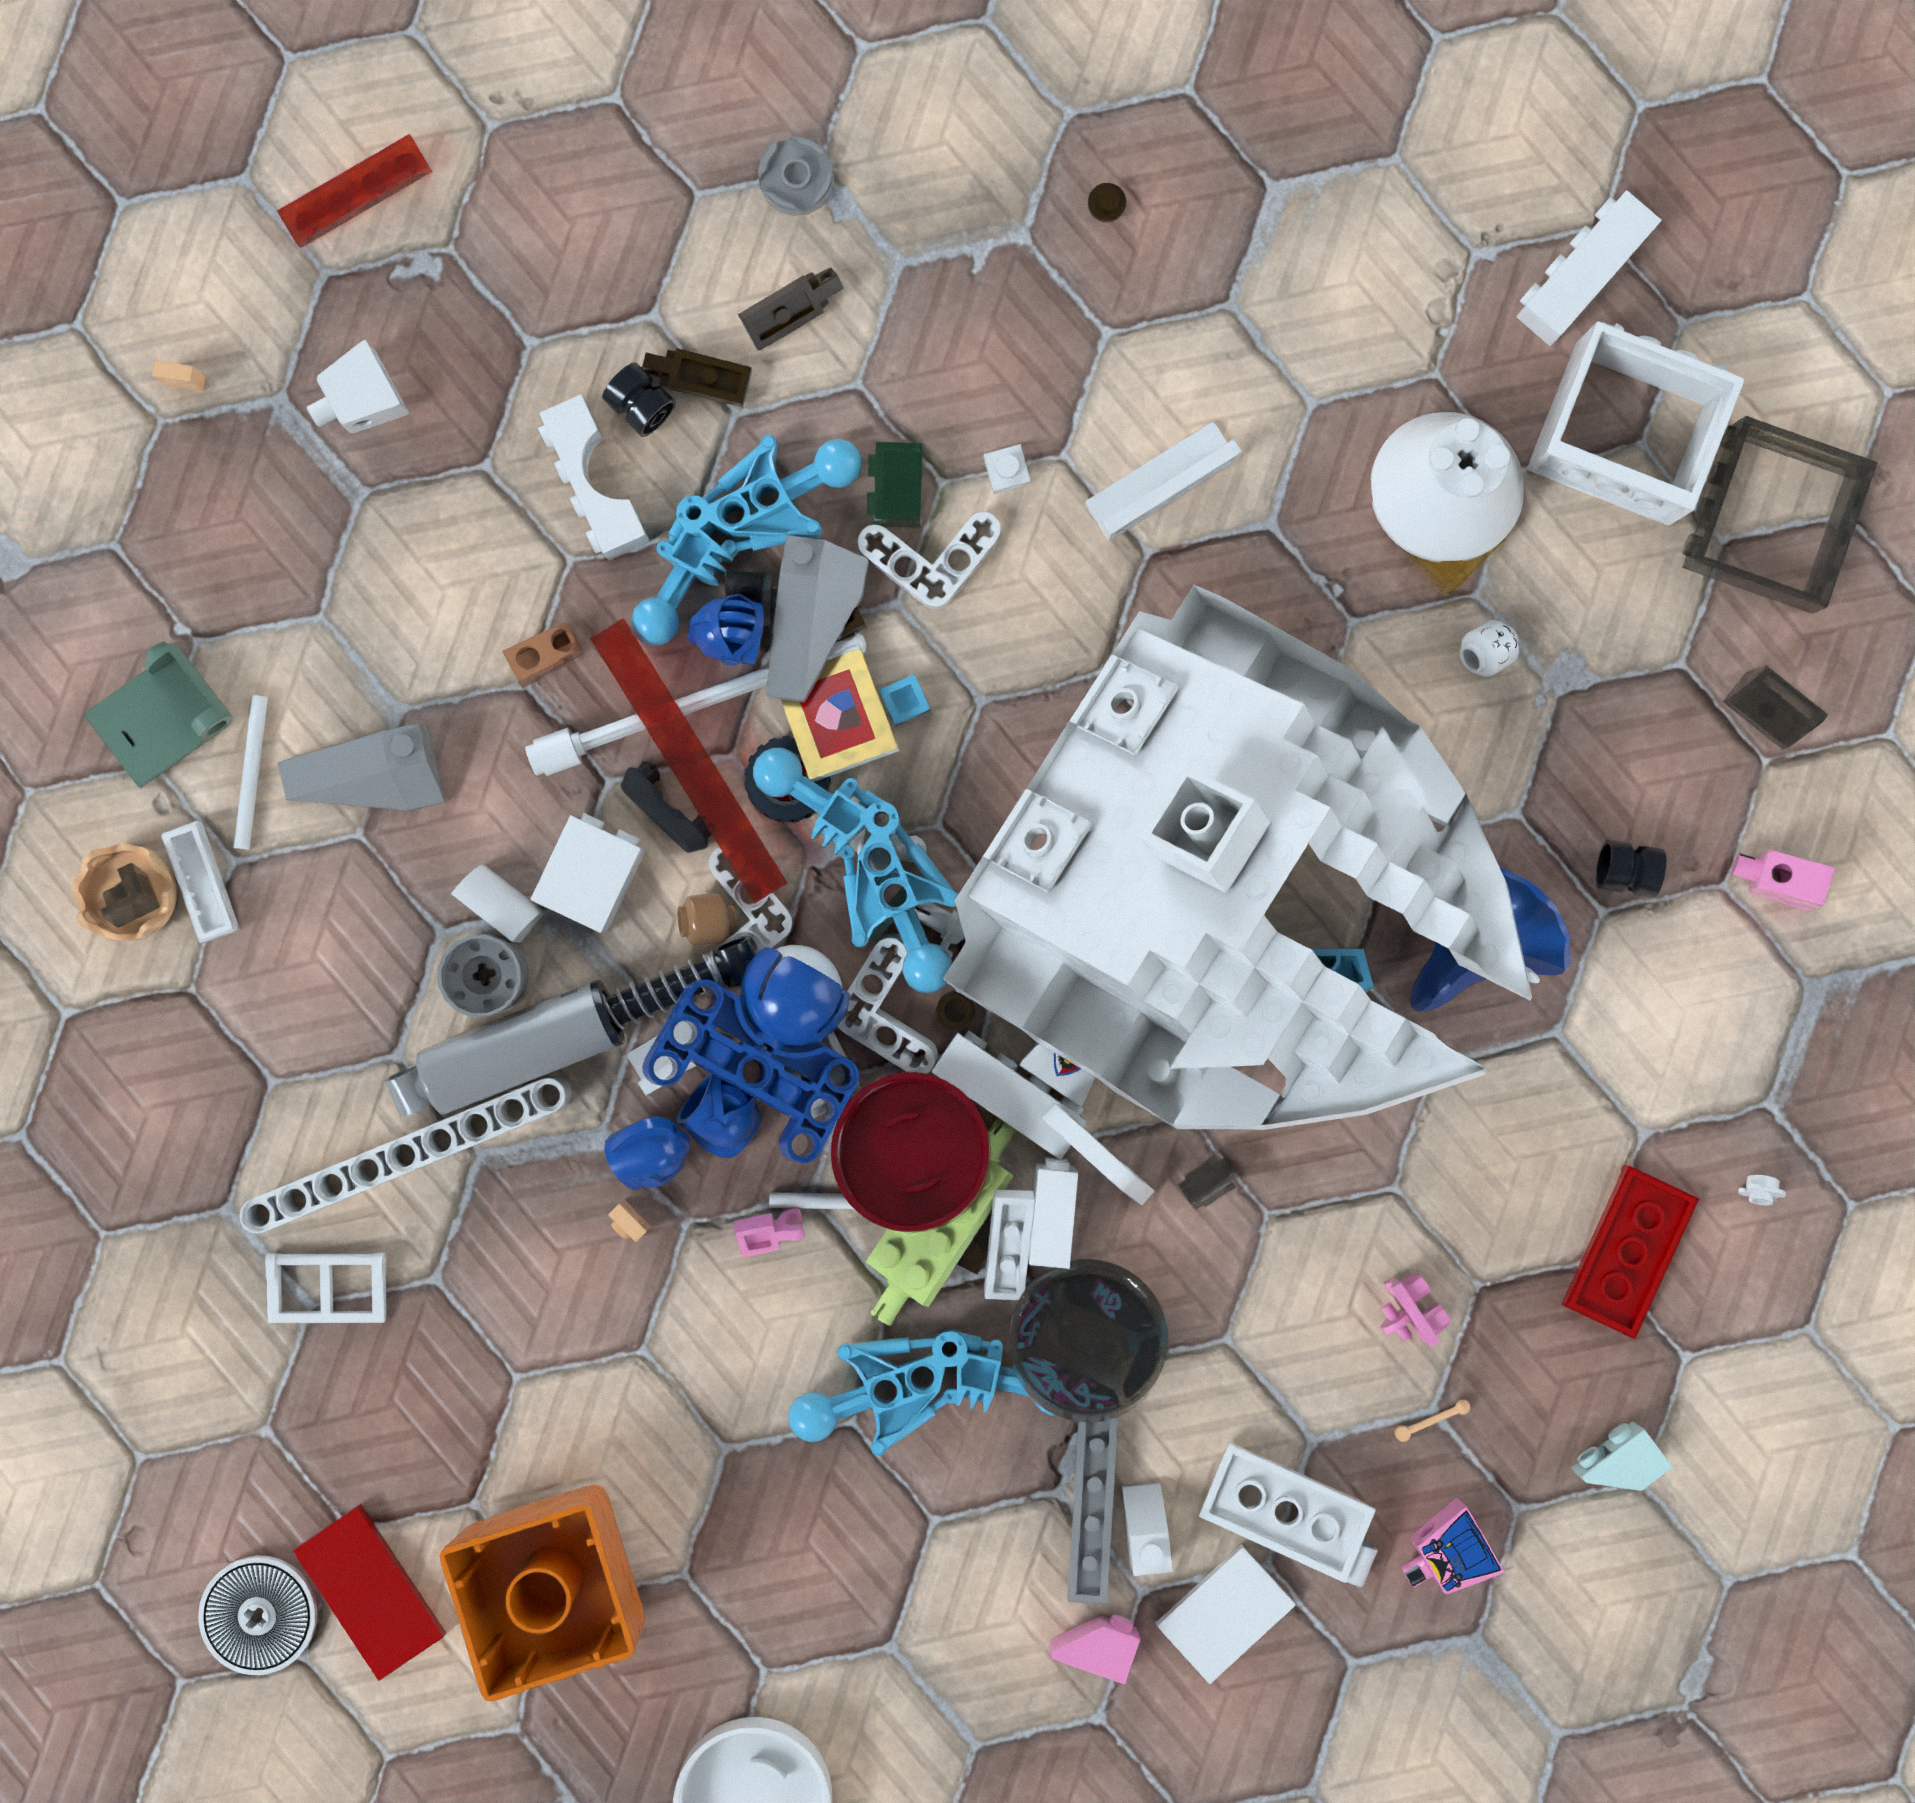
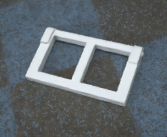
M267 1253L265 1268L268 1323H384L386 1321L385 1253ZM281 1265H320L321 1311H282ZM332 1265H371L372 1311H333Z

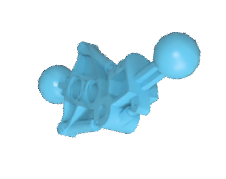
M768 434L762 437L760 444L718 479L719 484L703 498L692 495L680 501L676 511L677 519L668 532L670 536L667 542H660L656 547L659 555L670 562L674 568L657 597L643 600L634 608L631 617V629L635 637L643 644L650 646H661L669 643L677 635L680 625L679 614L676 609L694 578L704 584L719 586L720 583L713 575L715 573L726 574L727 571L720 563H732L738 551L750 548L756 551L785 544L787 535L812 539L821 538L823 531L819 522L802 515L791 501L823 484L835 488L850 486L858 478L862 470L863 460L856 446L843 439L828 440L818 448L814 463L779 480L775 465L779 446L775 437ZM746 477L742 488L711 503L723 491L729 492ZM768 492L779 494L778 500L773 505L764 506L760 504L764 494ZM736 509L744 511V517L740 522L735 524L726 522L727 516L731 511ZM697 515H700V517H699L698 519L693 520L694 517H696ZM715 530L732 540H727L719 546L709 536Z
M771 748L763 751L753 766V779L756 786L764 794L772 797H784L790 794L819 813L820 815L816 820L811 839L814 840L822 834L825 836L822 847L825 848L831 842H834L836 844L834 855L839 854L844 858L846 876H843L852 930V943L856 947H864L867 945L874 929L893 917L908 952L904 958L902 970L909 986L923 993L936 992L946 986L947 982L943 978L952 965L951 958L943 948L937 944L929 943L914 908L930 903L956 907L955 899L958 893L954 891L920 844L915 845L900 825V815L895 807L869 790L865 792L860 789L857 781L853 778L846 779L842 786L834 794H831L802 775V766L799 758L792 751L785 748ZM854 796L859 799L861 805L853 801L852 797ZM887 814L889 816V822L886 826L879 827L876 825L878 815ZM867 828L871 836L858 854L857 874H855L853 862L855 851L849 843ZM894 834L899 837L908 849L907 855L926 879L904 870L890 837ZM877 849H885L891 855L890 865L882 871L874 870L869 861L872 852ZM896 884L903 886L907 892V899L904 904L899 907L888 905L885 899L887 889Z
M947 1328L938 1332L933 1338L909 1340V1337L852 1344L842 1343L837 1350L839 1358L856 1369L864 1386L831 1398L818 1392L804 1393L791 1404L788 1422L792 1432L798 1438L807 1442H818L830 1436L838 1420L872 1408L877 1431L871 1445V1451L873 1454L881 1456L891 1446L936 1416L935 1411L947 1403L959 1406L963 1397L970 1399V1409L972 1410L976 1401L983 1402V1412L985 1413L993 1399L995 1389L1033 1397L1035 1405L1042 1412L1050 1416H1062L1067 1413L1057 1410L1037 1396L1027 1384L1020 1370L1001 1366L1003 1350L1001 1340L993 1339L987 1342L981 1340L982 1337L962 1333L957 1329ZM954 1342L957 1350L953 1353L945 1352L943 1349L944 1343ZM932 1347L931 1353L901 1364L880 1357L910 1353V1349ZM979 1350L986 1351L987 1354L979 1353ZM920 1366L928 1367L934 1374V1380L928 1386L917 1385L912 1379L914 1369ZM957 1366V1388H947L941 1397L929 1404L940 1391L945 1367ZM881 1380L893 1382L897 1387L896 1396L889 1400L881 1399L876 1393V1384ZM1061 1380L1053 1381V1388L1058 1394L1063 1386Z

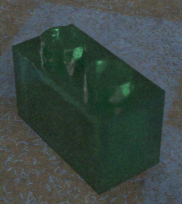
M876 442L875 454H868V477H875L874 492H867V515H874L875 525L882 527L921 528L922 443Z

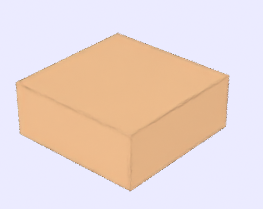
M154 361L152 376L165 386L197 391L204 390L206 376L193 366Z

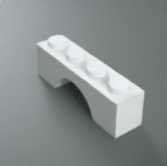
M580 394L540 412L539 414L544 425L538 428L548 449L555 447L560 458L559 461L554 462L563 483L570 482L576 495L570 497V500L578 517L581 519L586 516L592 530L586 532V535L594 552L599 553L602 551L608 560H612L649 543L650 539L634 505L629 499L620 500L605 497L591 486L588 476V464L593 450L603 439V436L583 395Z

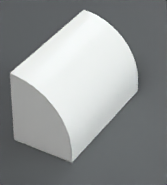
M480 865L475 868L451 893L512 942H522L545 913L486 865Z

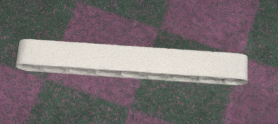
M557 1076L544 1078L253 1198L241 1208L240 1222L244 1229L256 1234L279 1227L557 1112L566 1107L570 1102L572 1096L571 1086L566 1080ZM547 1084H552L559 1090L560 1098L556 1105L548 1104L543 1098V1089ZM511 1099H516L523 1105V1116L519 1120L511 1118L507 1112V1105ZM475 1114L482 1115L487 1121V1130L483 1135L477 1134L472 1129L471 1121ZM439 1129L447 1131L451 1136V1145L447 1150L440 1148L436 1143L435 1137ZM403 1144L411 1146L415 1152V1159L412 1164H406L400 1157V1148ZM367 1159L373 1160L378 1165L379 1172L376 1179H371L364 1171V1164ZM331 1174L337 1175L342 1181L343 1186L339 1194L334 1193L329 1188L328 1180ZM295 1189L302 1191L306 1196V1204L303 1209L297 1207L293 1202L292 1196ZM259 1204L266 1206L269 1210L270 1218L267 1223H263L257 1217L256 1212Z

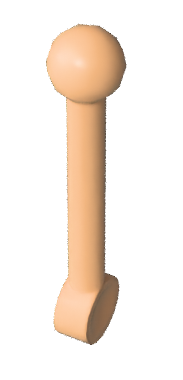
M1462 1399L1454 1407L1408 1427L1398 1425L1394 1430V1435L1399 1441L1406 1442L1414 1432L1458 1413L1461 1415L1468 1414L1471 1409L1470 1403Z

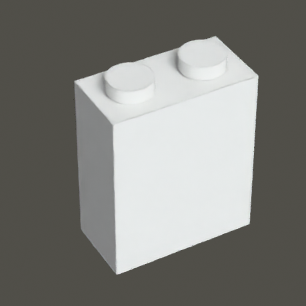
M583 813L581 819L570 815L530 900L595 931L607 934L646 850L638 847L637 844L640 839L618 829L615 836L602 830L605 822L586 813Z
M1046 1156L1044 1163L1036 1162L1033 1187L1035 1203L1028 1256L1030 1265L1070 1269L1078 1172L1075 1166L1070 1165L1067 1158L1060 1160L1057 1157Z

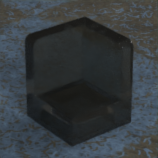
M132 862L117 869L122 883L104 891L102 894L106 903V907L100 909L102 918L117 928L161 907L148 874Z

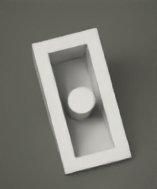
M1153 1482L1122 1486L1129 1561L1133 1576L1173 1572L1161 1483Z

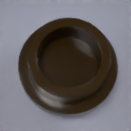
M1102 183L1092 189L1088 198V209L1095 219L1101 222H1113L1124 213L1126 196L1119 186L1113 183Z
M950 991L939 1000L937 1016L944 1026L950 1029H962L972 1022L975 1016V1005L973 1000L961 993Z

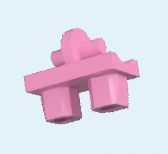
M1416 1272L1401 1280L1392 1277L1384 1282L1401 1311L1397 1312L1391 1302L1381 1308L1388 1318L1380 1326L1384 1334L1388 1335L1397 1331L1402 1341H1406L1412 1337V1333L1407 1327V1324L1410 1322L1421 1341L1426 1342L1430 1348L1440 1342L1436 1335L1442 1332L1452 1321L1439 1303H1435L1422 1313L1416 1306V1301L1431 1292L1423 1277Z

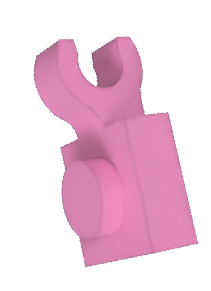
M791 1208L784 1211L777 1220H774L772 1213L733 1221L734 1232L742 1257L780 1250L781 1241H797L805 1237L802 1224L792 1225L803 1222L800 1208Z

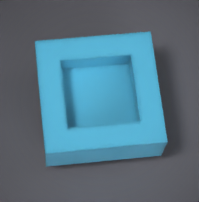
M915 674L879 690L895 726L931 711Z

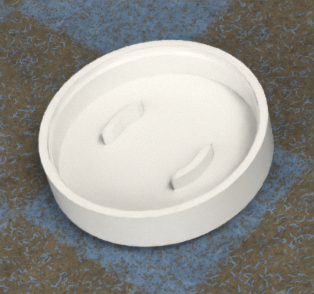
M746 1717L731 1720L717 1726L695 1744L681 1768L674 1790L673 1803H832V1785L823 1757L804 1734L778 1720L764 1717Z

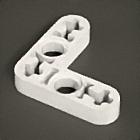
M988 512L974 514L933 565L880 525H870L864 528L858 537V547L861 555L869 559L873 566L930 609H941L951 602L996 545L1000 537V524L997 518ZM988 522L991 524L990 533L993 536L991 538L981 537L976 544V548L982 551L977 555L970 545L961 542V540L966 537L970 543L976 536L974 525L977 523L983 526ZM879 535L883 536L882 545L890 552H892L893 546L899 548V550L891 555L887 565L882 563L886 559V555L880 550L868 551L869 544L866 539L869 536L874 539ZM955 551H964L969 555L971 563L967 569L956 571L949 566V556ZM902 557L913 559L917 565L915 573L907 578L899 576L894 569L896 561ZM926 569L930 573L925 576V580L934 586L939 582L943 583L942 592L945 597L941 599L936 596L931 600L928 598L929 590L925 585L920 582L918 589L913 588L911 585L920 579L923 570Z
M721 846L715 849L709 859V868L715 878L750 919L746 925L721 945L743 936H749L757 944L756 954L764 947L773 949L792 932L794 921L790 911L739 850L731 846ZM722 854L728 857L736 856L737 860L734 861L733 865L740 874L744 872L745 868L750 872V875L741 878L734 888L729 885V881L735 880L734 876L727 870L722 872L718 870V867L721 865L719 857ZM749 882L759 884L762 889V897L755 904H747L741 897L742 887ZM769 898L775 903L767 907L775 916L783 914L786 918L782 922L785 929L781 933L777 930H772L771 932L767 930L766 927L770 921L764 913L761 912L758 918L753 914V911L764 907Z
M889 933L883 936L875 945L848 990L850 1000L847 1011H851L859 999L866 1002L858 1015L861 1020L857 1019L854 1023L847 1020L849 1013L846 1011L844 1019L838 1025V1028L906 1072L927 1074L934 1067L938 1058V1050L935 1044L879 1008L901 973L904 958L908 953L901 936L897 933ZM894 944L899 947L897 954L902 958L894 957L885 970L879 966L887 955V950L883 946L890 948ZM870 974L878 976L883 983L882 991L877 994L866 991L863 986L864 976ZM880 1027L892 1028L897 1036L896 1042L892 1045L882 1044L876 1037L877 1029ZM904 1038H907L910 1041L901 1054L897 1053L896 1051L902 1045ZM919 1049H923L926 1052L924 1058L927 1061L922 1060L917 1064L913 1061L914 1054L912 1052L916 1053Z
M1053 1103L1041 1117L1113 1184L1139 1204L1143 1205L1155 1192L1143 1179L1111 1154L1056 1103Z

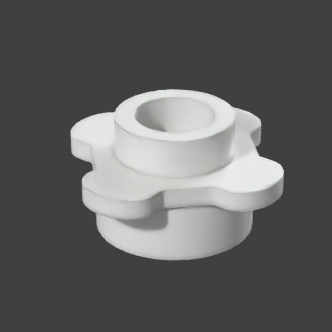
M1764 1175L1747 1176L1746 1188H1739L1738 1190L1740 1195L1749 1196V1202L1764 1206L1773 1205L1777 1198L1786 1196V1192L1779 1189L1780 1181L1778 1179Z

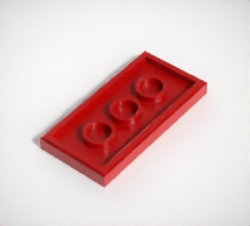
M1625 1164L1561 1305L1636 1339L1700 1198Z
M361 1504L293 1550L298 1561L378 1681L446 1635V1631Z

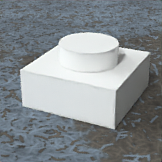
M1021 444L983 454L993 494L1030 484L1031 480Z

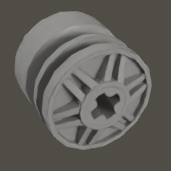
M497 934L470 935L454 942L443 954L438 967V986L444 1000L457 1012L470 1017H489L512 1007L522 997L528 983V963L522 950L509 939ZM484 963L487 969L495 970V976L490 978V985H487L485 979L479 980L477 972L483 970Z

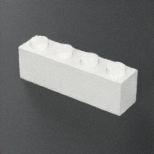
M1627 190L1617 201L1610 197L1594 215L1600 220L1591 230L1585 225L1570 243L1575 250L1567 259L1560 254L1544 272L1550 277L1542 287L1535 283L1520 300L1525 307L1516 317L1550 347L1662 221Z
M969 1030L965 1036L957 1032L931 1072L955 1085L967 1097L1061 1160L1071 1144L1041 1117L1053 1103H1056L1080 1126L1084 1127L1087 1120L1080 1116L1084 1109L1065 1096L1061 1102L1048 1094L1052 1087L1032 1074L1028 1080L1017 1073L1016 1070L1020 1065L1000 1052L997 1058L984 1050L988 1043Z

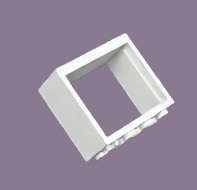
M1597 321L1574 346L1526 470L1669 526L1694 511L1745 379L1727 371V366L1719 364L1711 366L1698 361V357L1691 352L1685 350L1673 351L1662 347L1661 342L1653 337H1637L1624 332L1625 329L1617 323L1612 326ZM1591 362L1703 405L1672 485L1561 442Z

